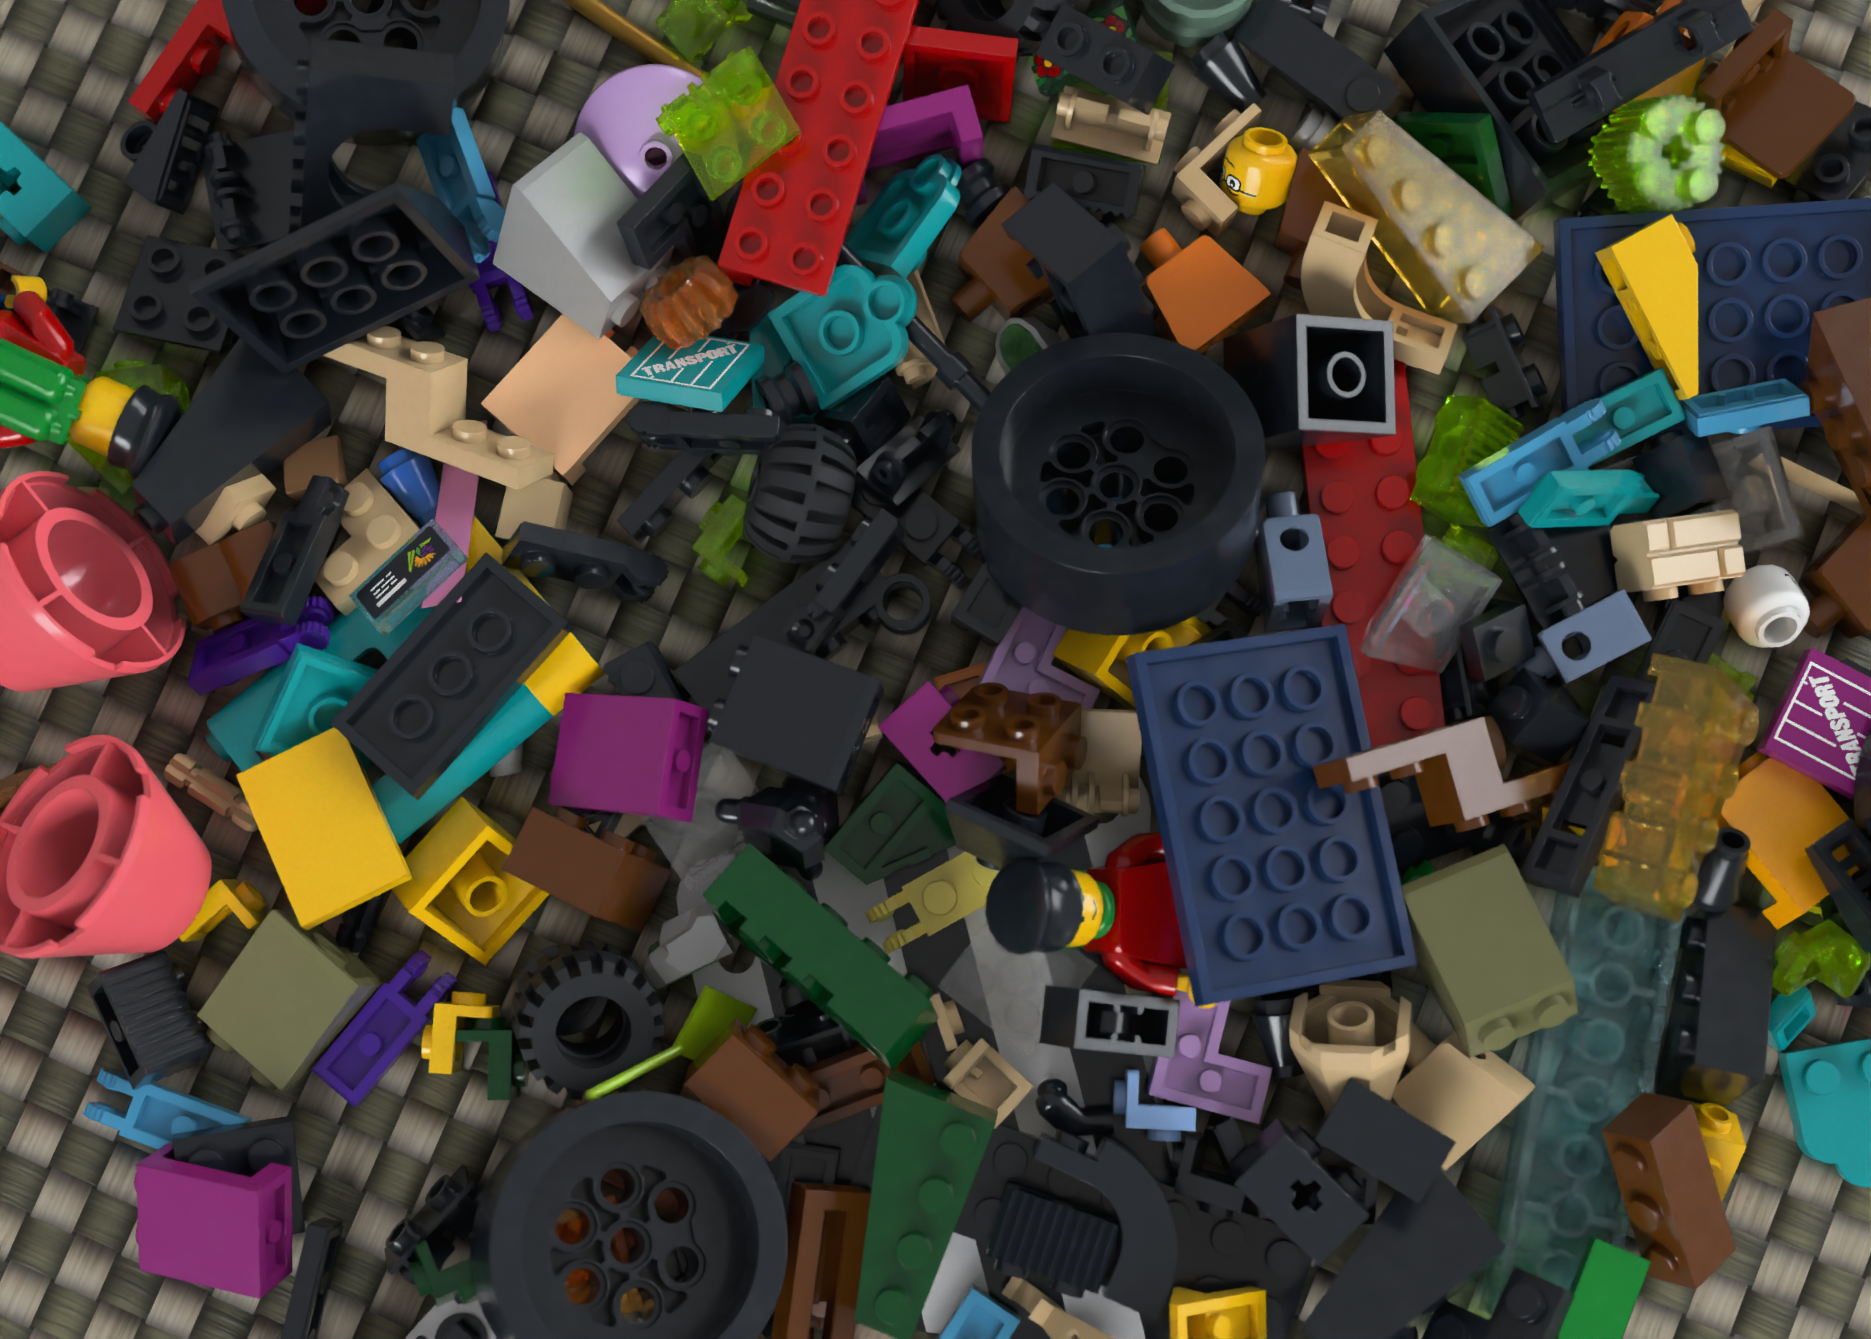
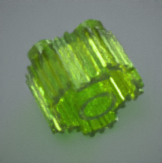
M1667 95L1631 100L1627 103V106L1617 108L1618 114H1611L1608 117L1610 124H1603V130L1597 136L1591 137V141L1595 145L1594 148H1590L1588 151L1589 154L1593 155V159L1588 162V166L1594 167L1597 178L1603 177L1604 181L1600 186L1602 189H1609L1607 197L1614 199L1620 211L1648 213L1681 211L1685 208H1691L1693 203L1707 201L1718 189L1719 183L1716 174L1722 173L1723 169L1719 167V162L1725 161V157L1720 154V151L1725 148V144L1720 143V139L1723 137L1726 128L1725 121L1718 110L1704 109L1705 104L1703 102L1695 103L1694 97L1685 98V95Z

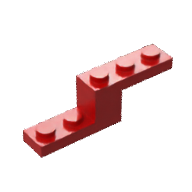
M198 0L128 100L147 121H151L157 126L179 88L191 93L201 77L207 76L215 69L220 59V50L224 44L236 51L222 0ZM298 0L295 7L305 15L314 16L324 11L327 3L324 0Z

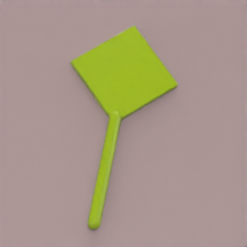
M705 985L672 1047L587 1090L585 1093L586 1099L588 1101L597 1099L680 1055L695 1060L735 1018L748 1027L757 1008Z

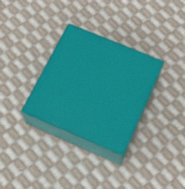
M1795 979L1785 987L1770 1005L1768 1045L1779 1053L1781 1050L1784 1051L1817 1015L1811 991Z

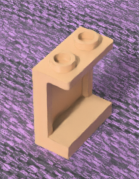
M562 314L481 402V405L514 436L527 438L531 441L532 446L554 453L553 470L573 486L586 471V468L582 465L584 460L632 409L633 405L640 400V398L617 394L616 375L639 351L633 346H630L626 352L610 340L615 334L612 328L598 339Z

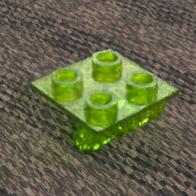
M751 46L747 49L743 48L738 53L733 50L727 53L728 58L710 71L712 75L706 71L700 75L703 84L698 86L691 82L687 85L690 94L687 96L683 93L670 104L665 103L662 105V114L656 118L659 127L667 136L670 137L674 134L712 201L802 132Z

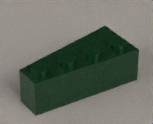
M749 843L702 894L725 930L798 990L890 1069L894 1070L938 1019V1015L930 1001L934 993L924 982L911 972H907L904 977L901 976L888 964L891 958L882 948L868 937H864L861 941L847 928L848 923L838 912L824 902L820 905L807 893L805 887L795 877L784 869L780 870L752 844Z
M890 1069L885 1081L854 1322L896 1339H911L995 1127L998 1111L895 1069Z

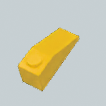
M1671 214L1647 224L1595 252L1654 370L1663 367L1677 399L1686 400L1698 394V264L1692 254L1695 252L1696 247L1691 233L1683 223H1676Z

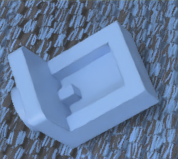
M1125 1068L1124 1080H1114L1113 1115H1123V1126L1125 1128L1147 1129V1140L1175 1142L1181 1141L1182 1131H1196V1107L1189 1105L1138 1103V1069Z

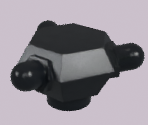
M788 778L781 788L769 786L750 797L743 796L741 799L723 798L716 804V817L723 823L738 825L739 831L743 832L744 843L747 845L749 843L752 844L775 864L797 868L800 876L806 880H815L822 874V861L825 860V824L822 807L825 803V798L810 784L798 779Z

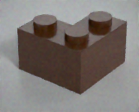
M557 806L553 815L532 807L502 870L597 918L642 932L671 873V870L653 862L658 852L605 828L600 837H597L584 830L588 819L563 807Z

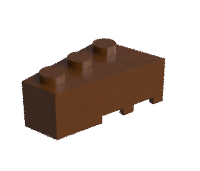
M1871 297L1813 312L1806 379L1800 383V390L1809 396L1810 414L1814 413L1824 427L1829 446L1834 451L1839 450L1849 464L1850 473L1855 485L1860 489L1865 488L1871 497Z

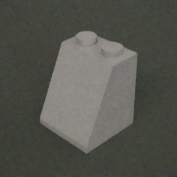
M579 132L512 185L493 264L593 336L600 339L616 324L620 327L625 326L635 315L640 303L647 296L654 299L664 290L672 275V272L667 267L675 246L673 245L651 270L632 263L616 222L638 199L592 141Z

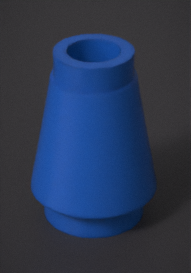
M402 448L378 463L377 466L383 474L380 481L424 530L435 523L440 483L430 457Z

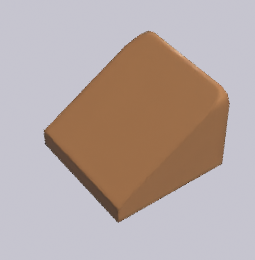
M338 435L308 441L284 460V486L287 496L295 501L302 500L313 475L331 477L342 488L349 484Z

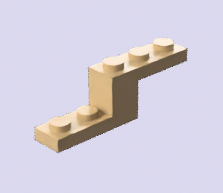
M382 326L323 355L386 378L385 441L516 490L553 474L554 453L532 446L531 441L527 438L505 436L488 430L487 426L480 421L465 420L468 359L445 351L443 345L429 341L418 342L401 336V331L396 328Z

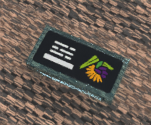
M431 519L353 591L349 597L370 624L383 636H386L469 558L436 521Z

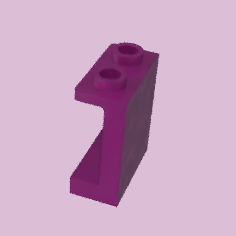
M968 84L886 106L866 172L953 149L956 162L961 166L962 170L977 160L983 159V134ZM863 179L856 201L857 206L868 203L865 179Z
M566 693L563 713L559 723L560 731L554 769L550 779L551 788L548 805L560 806L580 813L598 811L633 814L692 823L709 709L675 698Z
M170 1142L136 1164L134 1188L137 1192L138 1225L136 1229V1242L139 1252V1270L257 1299L262 1298L293 1272L292 1167L270 1163L254 1176L247 1177L176 1161L173 1143Z

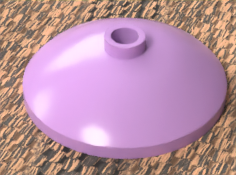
M662 64L639 65L625 69L609 77L593 91L578 117L574 136L579 132L587 136L637 199L660 178L685 150L703 156L719 204L726 197L733 184L739 162V140L734 119L720 95L708 83L693 73ZM658 147L666 153L667 159L661 165H652L646 160L645 153L650 148Z

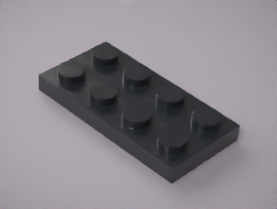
M486 552L330 724L406 792L419 800L574 628L566 619Z

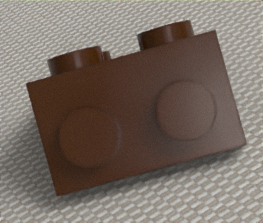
M1774 8L1760 24L1755 21L1752 22L1754 29L1736 40L1733 51L1721 63L1714 61L1702 72L1695 85L1697 95L1694 121L1773 177L1782 179L1788 177L1853 111L1856 98L1851 91L1789 50L1793 19L1777 8Z
M988 682L972 687L933 727V740L938 744L1016 759V811L1039 815L1054 796L1061 794L1065 782L1075 770L1082 768L1087 755V739L1085 736H1081V703L1061 700L1060 696L1049 692L1029 694L1012 691L1000 683Z

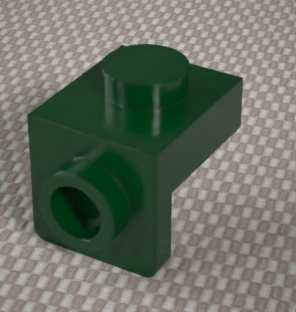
M471 1017V1028L455 1030V1042H489L487 1100H512L519 1096V1087H527L529 1067L520 1052L513 1028H505L506 1017Z
M426 1240L414 1245L417 1261L408 1264L420 1297L431 1293L436 1307L458 1297H461L463 1304L478 1300L472 1277L471 1258L439 1272Z

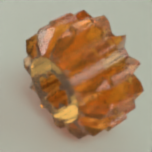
M707 255L697 258L690 257L686 258L678 266H671L669 272L664 276L657 277L656 284L646 290L644 294L645 299L642 301L639 311L644 316L645 323L659 341H663L670 349L680 347L685 349L691 347L699 339L706 340L709 333L714 329L721 328V322L732 315L733 305L736 303L739 295L733 288V283L729 277Z

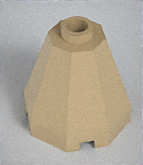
M1341 979L1325 982L1319 985L1320 995L1308 1000L1307 992L1294 998L1289 1025L1290 1047L1325 1112L1329 1115L1350 1078L1390 1101L1409 1054L1412 1030V1003L1401 996L1399 1004L1391 998V988L1380 981Z

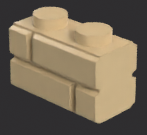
M1734 509L1615 525L1610 530L1613 556L1617 558V562L1614 564L1617 588L1619 591L1625 589L1626 593L1642 591L1643 602L1678 598L1677 586L1682 585L1688 586L1689 595L1724 591L1723 579L1743 577V574L1746 572L1743 547L1738 545V541L1741 539L1739 516Z

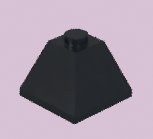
M1003 774L949 798L945 807L957 847L976 856V861L980 865L998 871L1014 860L1029 858L1037 861L1048 857L1096 830L1100 821L1099 817L1054 797L1039 815L1016 811V780Z

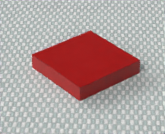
M912 25L904 49L903 102L968 84L978 119L1010 123L1018 39Z

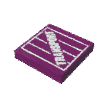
M1813 647L1804 650L1757 750L1854 801L1856 769L1861 749L1871 727V678Z

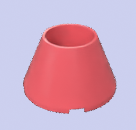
M35 471L26 473L13 480L0 492V685L19 692L42 691L156 669L177 653L183 642L186 630V618L181 617L178 619L174 598L179 595V592L169 571V563L149 533L127 510L99 489L95 488L90 493H86L67 484L66 482L69 480L68 475L57 472Z
M92 735L83 737L64 746L65 751L70 754L62 758L50 769L40 765L21 785L0 817V951L14 957L48 958L149 953L161 950L179 938L190 926L202 907L209 889L212 861L206 844L138 751L128 743L113 736Z

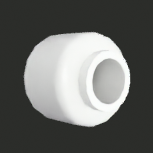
M1772 564L1757 565L1746 569L1743 577H1737L1731 581L1725 590L1723 598L1725 612L1738 635L1747 644L1759 648L1781 647L1789 644L1801 633L1810 615L1808 600L1794 577L1783 567Z

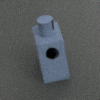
M1280 492L1266 497L1267 519L1261 521L1255 543L1260 599L1264 602V609L1262 611L1264 633L1317 628L1323 620L1333 597L1320 518L1316 514L1301 515L1297 493Z
M1622 589L1532 636L1537 645L1534 648L1536 656L1513 667V670L1517 674L1524 667L1546 679L1554 676L1556 682L1559 685H1563L1651 641L1652 638L1625 589ZM1570 637L1575 638L1581 647L1580 655L1572 659L1568 658L1562 650V642Z

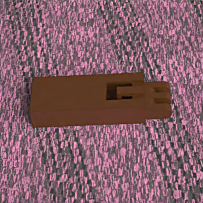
M792 1182L786 1222L788 1232L787 1263L781 1292L775 1305L771 1339H814L815 1328H820L821 1320L811 1316L813 1304H819V1302H826L822 1339H854L856 1324L854 1319L871 1192L852 1185Z

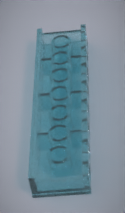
M1593 867L1579 898L1556 891L1549 931L1574 978L1578 1014L1568 1017L1556 1027L1542 1028L1529 1034L1522 1075L1529 1079L1536 1087L1516 1106L1493 1228L1494 1233L1505 1244L1506 1248L1498 1261L1485 1271L1479 1303L1480 1311L1487 1312L1490 1315L1493 1314L1514 1266L1564 1287L1569 1291L1590 1235L1624 1250L1629 1216L1602 1129L1642 1092L1652 1094L1688 890L1684 885L1669 884Z

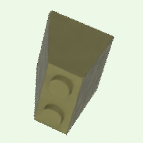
M1504 844L1401 886L1418 962L1416 966L1470 1058L1488 1050H1500L1517 1038L1542 1028L1556 1027L1568 1017L1578 1014L1574 978L1510 852Z
M272 910L260 924L197 1016L209 1026L206 1034L217 1046L229 1053L236 1050L251 1063L247 1070L257 1082L270 1090H275L278 1087L281 1091L297 1088L303 1082L316 1063L385 981L355 954L351 953L348 948L339 947L336 938L321 924L305 930L300 926L294 910Z

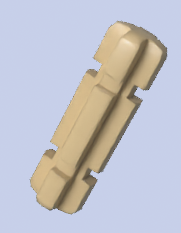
M177 753L170 760L163 772L166 780L178 788H188L187 793L222 816H232L231 822L245 831L255 832L259 829L244 797L245 795L240 788L210 769H201L202 764L188 755Z

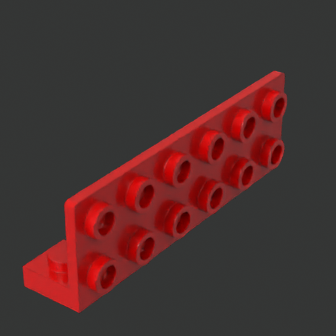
M801 0L717 266L730 282L751 287L753 278H757L820 297L827 295L920 0Z

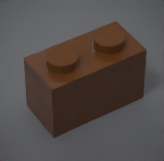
M735 1018L688 1066L684 1085L708 1107L724 1116L739 1128L754 1144L759 1153L771 1162L819 1113L820 1094L816 1091L819 1086L812 1075L802 1066L794 1063L790 1067L774 1053L776 1050L774 1042L763 1030L753 1024L747 1028Z

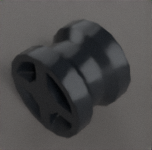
M988 158L979 159L962 170L960 180L956 185V188L960 191L959 203L966 210L965 219L974 228L982 225L1004 196L1012 189L1009 184L998 181L994 175L995 166Z
M795 360L786 364L783 372L774 377L763 375L755 379V386L764 408L774 411L778 416H781L786 425H790L792 418L801 413L810 416L820 410L815 391L803 368Z
M1498 811L1488 813L1490 824L1474 830L1472 838L1473 855H1478L1504 844L1520 872L1541 826L1537 822L1520 818L1514 821L1511 816L1500 818Z

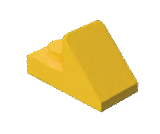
M1247 1286L1206 1294L1182 1287H1175L1170 1300V1339H1267L1266 1290Z

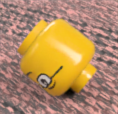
M1254 127L1249 128L1244 134L1230 141L1226 150L1219 186L1238 206L1237 210L1240 212L1260 215L1266 210L1277 208L1286 202L1297 163V155L1292 146L1287 143L1286 136L1269 128Z

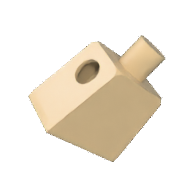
M1412 1022L1409 1054L1405 1061V1064L1412 1071L1395 1086L1392 1097L1401 1109L1456 1141L1442 1165V1168L1446 1171L1523 1101L1536 1086L1492 1051L1488 1050L1470 1058L1455 1031L1436 1047Z

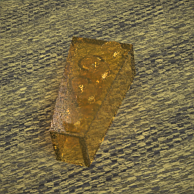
M1380 110L1345 117L1308 153L1350 210L1378 219L1371 239L1429 315L1452 323H1471L1545 248Z
M1653 653L1648 674L1658 676L1651 704L1640 702L1635 721L1636 726L1643 727L1638 758L1632 761L1625 760L1620 782L1622 783V795L1626 804L1624 812L1616 811L1611 815L1593 888L1615 905L1679 923L1684 908L1689 907L1696 896L1698 888L1697 873L1704 855L1709 853L1716 843L1718 836L1717 821L1725 799H1729L1736 790L1739 779L1738 765L1745 746L1750 745L1756 737L1759 726V709L1719 667Z

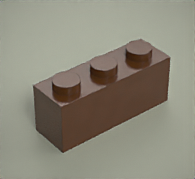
M1642 1092L1602 1129V1133L1642 1258L1651 1261L1646 1273L1647 1276L1696 1290L1736 1249L1693 1104Z

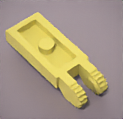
M963 852L902 886V892L888 898L864 913L871 924L890 917L894 914L895 910L908 903L912 905L920 922L906 930L901 929L891 934L885 942L881 943L885 952L890 954L927 933L928 936H931L985 906L990 885L999 871L980 865L976 861V856Z

